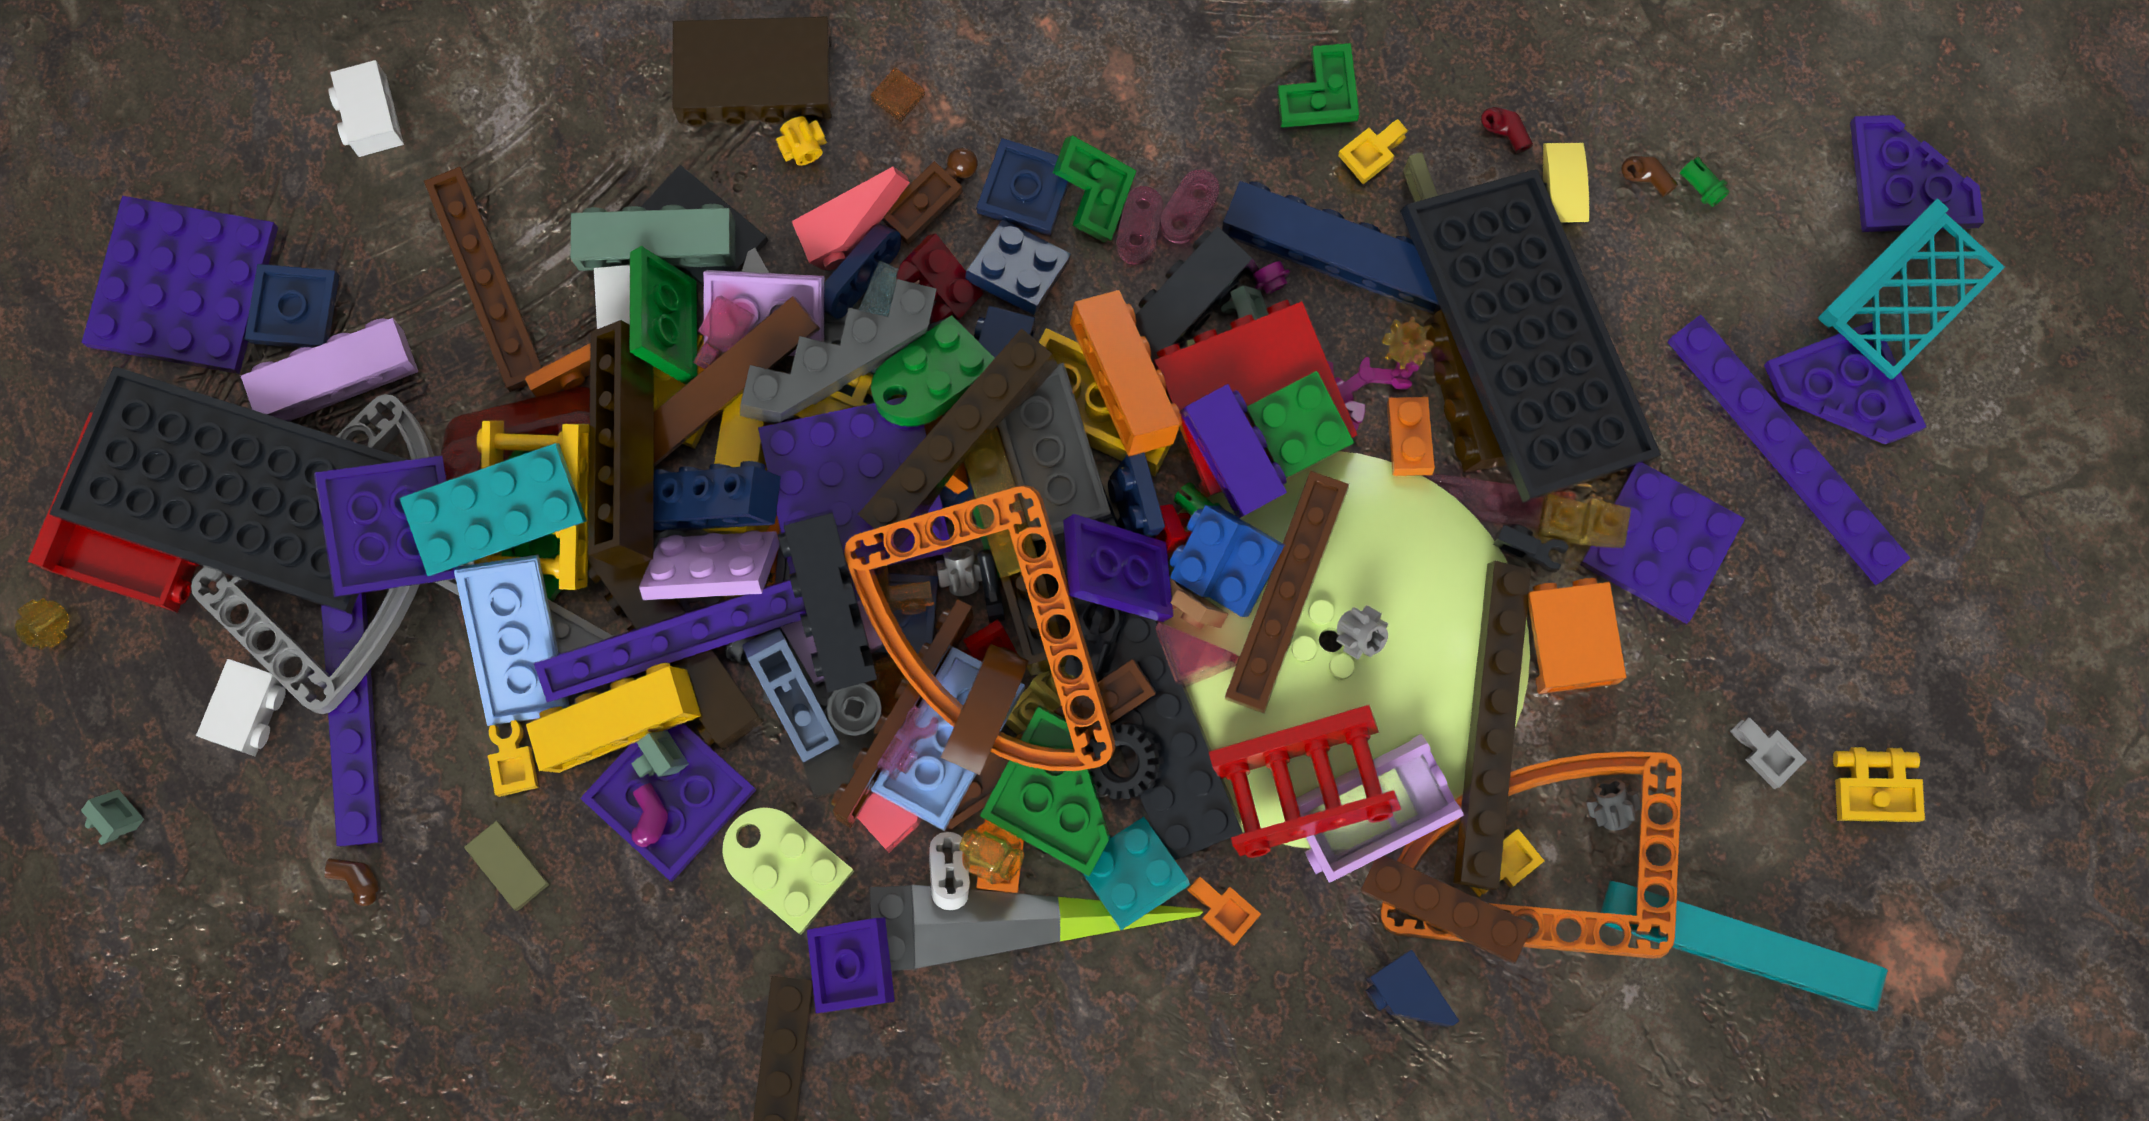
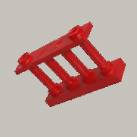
M1370 705L1209 752L1212 767L1217 775L1222 779L1226 778L1232 782L1245 832L1244 834L1231 837L1232 845L1240 856L1246 855L1249 858L1263 856L1271 851L1270 847L1364 820H1368L1371 823L1381 822L1391 818L1393 812L1402 810L1394 790L1382 793L1368 740L1371 738L1370 735L1379 733ZM1347 743L1352 746L1366 798L1342 805L1327 752L1330 751L1332 746ZM1306 754V756L1312 759L1326 810L1301 817L1287 764L1291 758ZM1266 766L1271 768L1285 822L1261 828L1247 776L1250 774V770Z

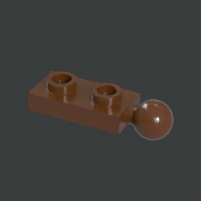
M963 147L954 149L947 158V167L945 169L934 161L902 192L882 221L889 228L898 231L901 239L909 245L963 192L962 186L956 180L958 178H968L975 173L978 160L974 152Z

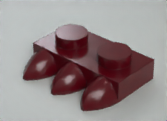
M936 233L928 235L903 260L897 272L896 282L897 279L911 283L919 280L918 284L937 289L934 299L936 303L932 308L930 324L948 318L951 315L956 320L960 319L984 294L978 286L965 279L966 270Z

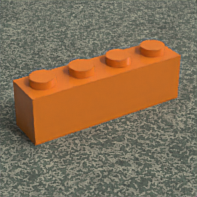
M1120 290L1075 301L1070 325L1128 457L1174 444L1178 429L1182 424L1181 414L1177 405L1170 403L1166 394L1165 378L1161 370H1156L1151 361L1149 342L1145 336L1141 337L1137 330L1136 316L1131 304L1125 303Z

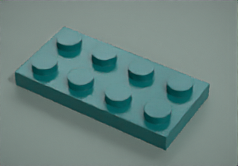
M554 443L399 498L427 576L444 572L587 521L559 443Z

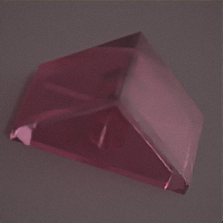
M1161 622L1157 623L1155 630L1175 683L1188 687L1237 666L1240 656Z

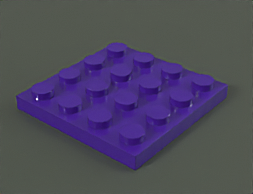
M122 196L81 343L89 348L240 374L248 341L245 340V333L257 264L269 265L278 226L274 222Z
M906 396L887 400L886 403L890 405L901 404L906 399ZM875 403L758 427L767 471L781 476L776 511L781 533L785 532L783 525L786 521L831 509L834 514L843 551L851 537L872 530L873 528L858 513L926 437L924 425L906 427L893 424L883 418L876 409ZM938 495L928 513L943 509L940 495ZM939 516L933 523V532L939 539L948 540L949 535L945 517ZM913 533L898 548L900 551L907 552L914 547L915 537ZM880 534L879 536L883 542L866 546L864 541L860 540L861 547L855 550L856 556L864 557L867 563H870L869 555L882 550L886 552L885 558H890L884 547L883 537ZM949 546L878 568L942 555L946 552H951L952 548ZM792 556L787 557L790 574L795 573Z

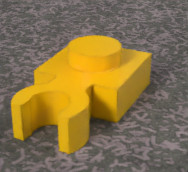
M516 720L511 721L512 734L506 739L500 737L498 726L491 725L489 727V737L499 748V753L488 755L494 793L498 797L539 788L532 748L529 746L519 748V743L523 738V728Z

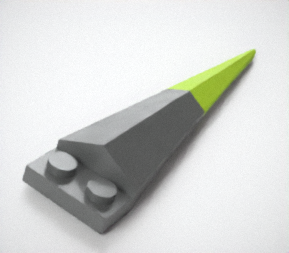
M905 885L869 888L870 919L885 917L891 971L915 970L1120 931L1100 900L969 889L968 900L965 905L955 910H944L934 903L931 895V886ZM945 887L947 894H955V888ZM1159 905L1123 930L1196 917L1204 911L1198 908Z

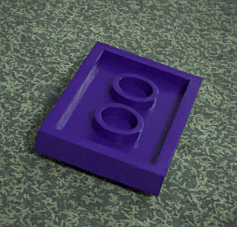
M1072 514L1063 520L1069 596L1160 622L1174 617L1173 605L1170 603L1172 595L1166 542L1077 514Z

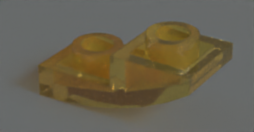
M1548 494L1543 501L1537 536L1582 545L1623 548L1626 543L1631 508L1593 498L1588 503H1583Z

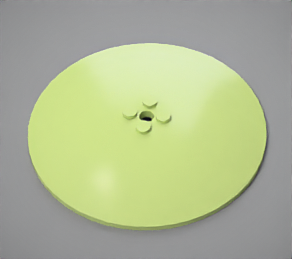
M1338 451L1286 478L1287 483L1284 484L1287 493L1240 518L1283 543L1310 471L1349 484L1347 495L1265 713L1225 700V695L1270 576L1249 617H1241L1210 597H1204L1228 613L1221 628L1206 624L1202 629L1197 628L1181 618L1183 611L1178 608L1173 609L1174 617L1164 622L1159 621L1212 751L1370 705L1379 733L1370 735L1371 738L1368 740L1372 758L1375 759L1422 734L1431 748L1430 751L1447 780V785L1454 799H1457L1463 795L1487 564L1493 561L1507 563V560L1499 547L1493 545L1494 539L1479 520L1454 496L1433 481L1421 475L1396 476L1392 472V462L1363 454ZM1223 492L1207 498L1213 504L1219 503L1225 510L1234 514ZM1182 509L1178 514L1187 512ZM1188 526L1184 528L1185 531L1191 532L1188 530ZM1168 561L1169 576H1171L1174 568L1170 566V561ZM1367 605L1382 613L1380 619L1388 623L1386 628L1388 631L1387 642L1384 648L1372 657L1362 653L1361 657L1356 659L1343 651L1344 645L1338 651L1328 652L1319 643V636L1323 632L1334 631L1337 633V624L1344 613L1352 610L1353 607L1363 611ZM1527 619L1515 727L1523 708L1529 677L1530 645ZM1342 743L1330 747V751L1327 753L1334 779L1357 768L1351 745ZM1305 754L1291 758L1287 766L1297 798L1319 787L1311 757ZM1264 766L1250 770V774L1247 777L1260 827L1265 828L1285 822L1271 768ZM1395 768L1378 776L1382 793L1394 790L1400 802L1402 810L1393 812L1397 824L1417 815ZM1223 778L1241 821L1232 782ZM1363 784L1340 795L1342 805L1366 798ZM1324 804L1312 809V811L1310 810V813L1313 814L1326 810ZM1388 819L1375 823L1364 820L1329 830L1322 834L1327 839L1332 850H1347L1392 826ZM1306 837L1284 843V845L1311 849Z

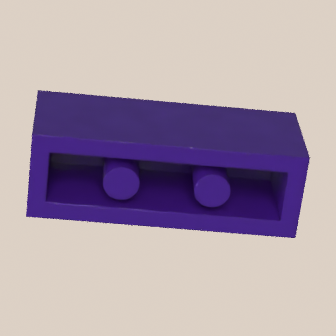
M1227 384L1187 405L1180 411V414L1235 516L1241 518L1287 493L1284 487L1287 480L1278 463H1271L1264 451L1267 448V442L1257 426L1251 427L1244 413L1248 409L1243 397L1237 390L1232 392Z

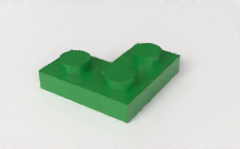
M1351 43L1312 46L1311 56L1314 82L1278 85L1277 96L1281 128L1358 121L1359 107Z
M1073 135L1065 138L1053 174L1085 190L1072 226L1102 242L1111 241L1137 170Z

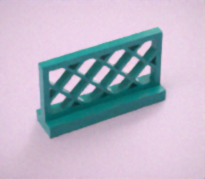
M1938 198L1817 318L1828 329L1833 326L1890 380L1895 378L2005 268L2003 264L1946 214L1949 208ZM1942 227L1955 238L1956 252H1935L1934 235ZM1927 243V252H1918ZM1910 259H1927L1928 279H1907V262ZM1935 259H1956L1957 279H1936ZM1964 259H1979L1990 271L1982 279H1965ZM1899 271L1900 279H1891ZM1900 286L1901 307H1879V290L1882 287ZM1907 286H1928L1929 307H1908ZM1936 286H1957L1958 303L1955 306L1937 307ZM1965 286H1974L1965 295ZM1872 298V307H1863ZM1947 313V314L1938 322V320H1937V314ZM1855 314H1872L1873 335H1859L1847 322ZM1880 314H1901L1902 334H1880ZM1908 314H1930V331L1927 334H1909ZM1866 341H1873V347ZM1881 341H1902V359L1895 366H1892L1881 355ZM1909 341H1919V342L1910 350V342H1909Z

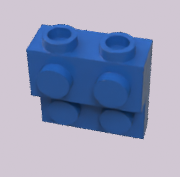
M1205 505L1203 510L1198 509L1195 511L1188 522V530L1192 533L1186 545L1179 546L1170 559V566L1174 568L1170 578L1201 597H1210L1241 617H1249L1285 544L1220 506Z

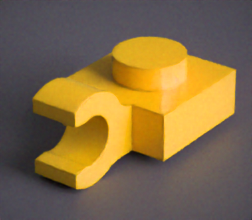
M1398 119L1378 135L1369 127L1342 148L1338 156L1361 183L1365 184L1393 161L1394 155L1390 150L1406 139L1404 134L1408 130Z
M1519 829L1513 831L1503 842L1500 881L1503 879L1509 888L1514 887L1545 861ZM1470 887L1478 897L1489 891Z

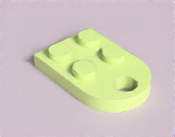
M756 808L745 812L730 825L724 837L723 859L732 877L800 935L854 872L850 866L793 818L777 809ZM747 825L757 826L761 834L758 844L751 848L742 847L738 840L740 830Z

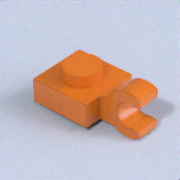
M1197 877L1187 889L1198 901L1209 908L1201 919L1232 946H1235L1261 915L1260 912L1231 887H1228L1220 895L1204 879Z

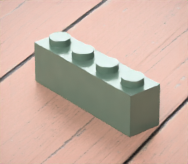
M705 204L701 206V209H685L679 205H666L661 210L647 211L642 207L628 206L623 208L622 211L607 212L605 209L596 207L586 208L583 210V213H571L570 258L579 271L630 265V252L643 246L676 268L735 266V219L730 208H724V206L719 204Z

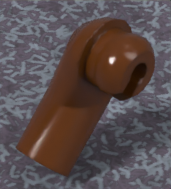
M1631 156L1622 164L1621 171L1627 180L1652 183L1662 197L1668 195L1678 186L1677 182L1655 157Z
M333 858L327 860L325 878L347 881L352 893H354L353 900L356 904L369 906L376 901V892L379 890L378 881L368 865L361 862Z

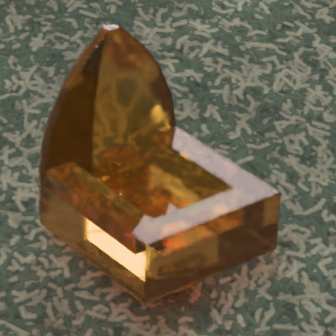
M889 566L879 567L877 580L891 611L901 610L902 614L906 615L925 612L926 606L935 605L930 581L891 586Z

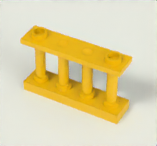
M482 421V428L479 429L477 434V449L481 453V469L503 462V450L534 451L554 443H559L587 521L552 533L556 534L557 538H560V555L558 554L556 558L539 559L542 574L555 575V578L559 579V589L576 590L587 587L589 424H562V432L555 436L505 434L504 421ZM501 552L475 560L474 564L519 557L501 556Z

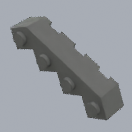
M897 279L888 317L848 308L840 346L799 336L791 374L750 365L740 405V416L772 424L786 422L808 406L815 405L839 391L844 385L857 377L864 376L876 369L887 359L926 334L937 289Z

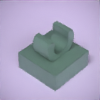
M1244 285L1231 291L1233 301H1229L1221 307L1223 313L1231 314L1237 311L1238 319L1252 314L1254 320L1268 315L1261 291Z
M668 731L648 733L636 742L644 753L632 763L640 778L647 773L649 776L656 773L658 777L677 774L689 765Z
M119 789L89 799L81 809L82 813L87 817L85 827L87 829L95 827L102 835L98 840L101 845L116 840L120 835L137 830L144 820Z

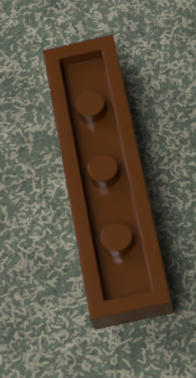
M1385 855L1374 860L1361 888V893L1513 964H1516L1533 927V924Z

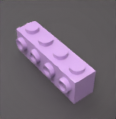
M393 318L376 319L366 324L365 329L351 334H336L327 340L328 343L315 348H300L290 353V357L278 362H263L254 366L251 372L241 375L252 410L291 421L417 373L418 369L404 330Z

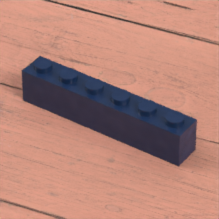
M1243 181L1239 182L1222 226V231L1232 240L1433 315L1441 309L1412 239L1404 236L1391 237L1381 233L1380 229L1372 224L1365 222L1356 224L1344 219L1342 214L1331 209L1318 210L1308 206L1303 199L1297 196L1287 195L1283 197L1271 192L1266 185L1252 181L1249 184Z

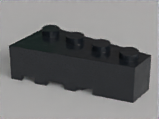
M1218 226L1212 233L1209 230L1205 231L1193 244L1192 248L1195 251L1185 262L1182 259L1178 260L1166 273L1165 277L1168 280L1158 291L1155 289L1150 290L1138 304L1141 309L1135 315L1136 327L1140 336H1145L1149 342L1152 362L1158 359L1156 352L1177 343L1182 348L1186 343L1182 336L1187 331L1194 334L1210 321V317L1213 314L1211 308L1216 303L1221 305L1229 302L1232 299L1230 292L1239 287V280L1244 275L1251 280L1253 274L1260 270L1253 258Z
M832 509L784 522L785 532L778 534L784 558L792 556L796 572L789 574L795 598L803 597L806 612L801 613L800 618L806 638L813 636L817 652L811 653L816 676H824L828 692L876 680L877 675Z

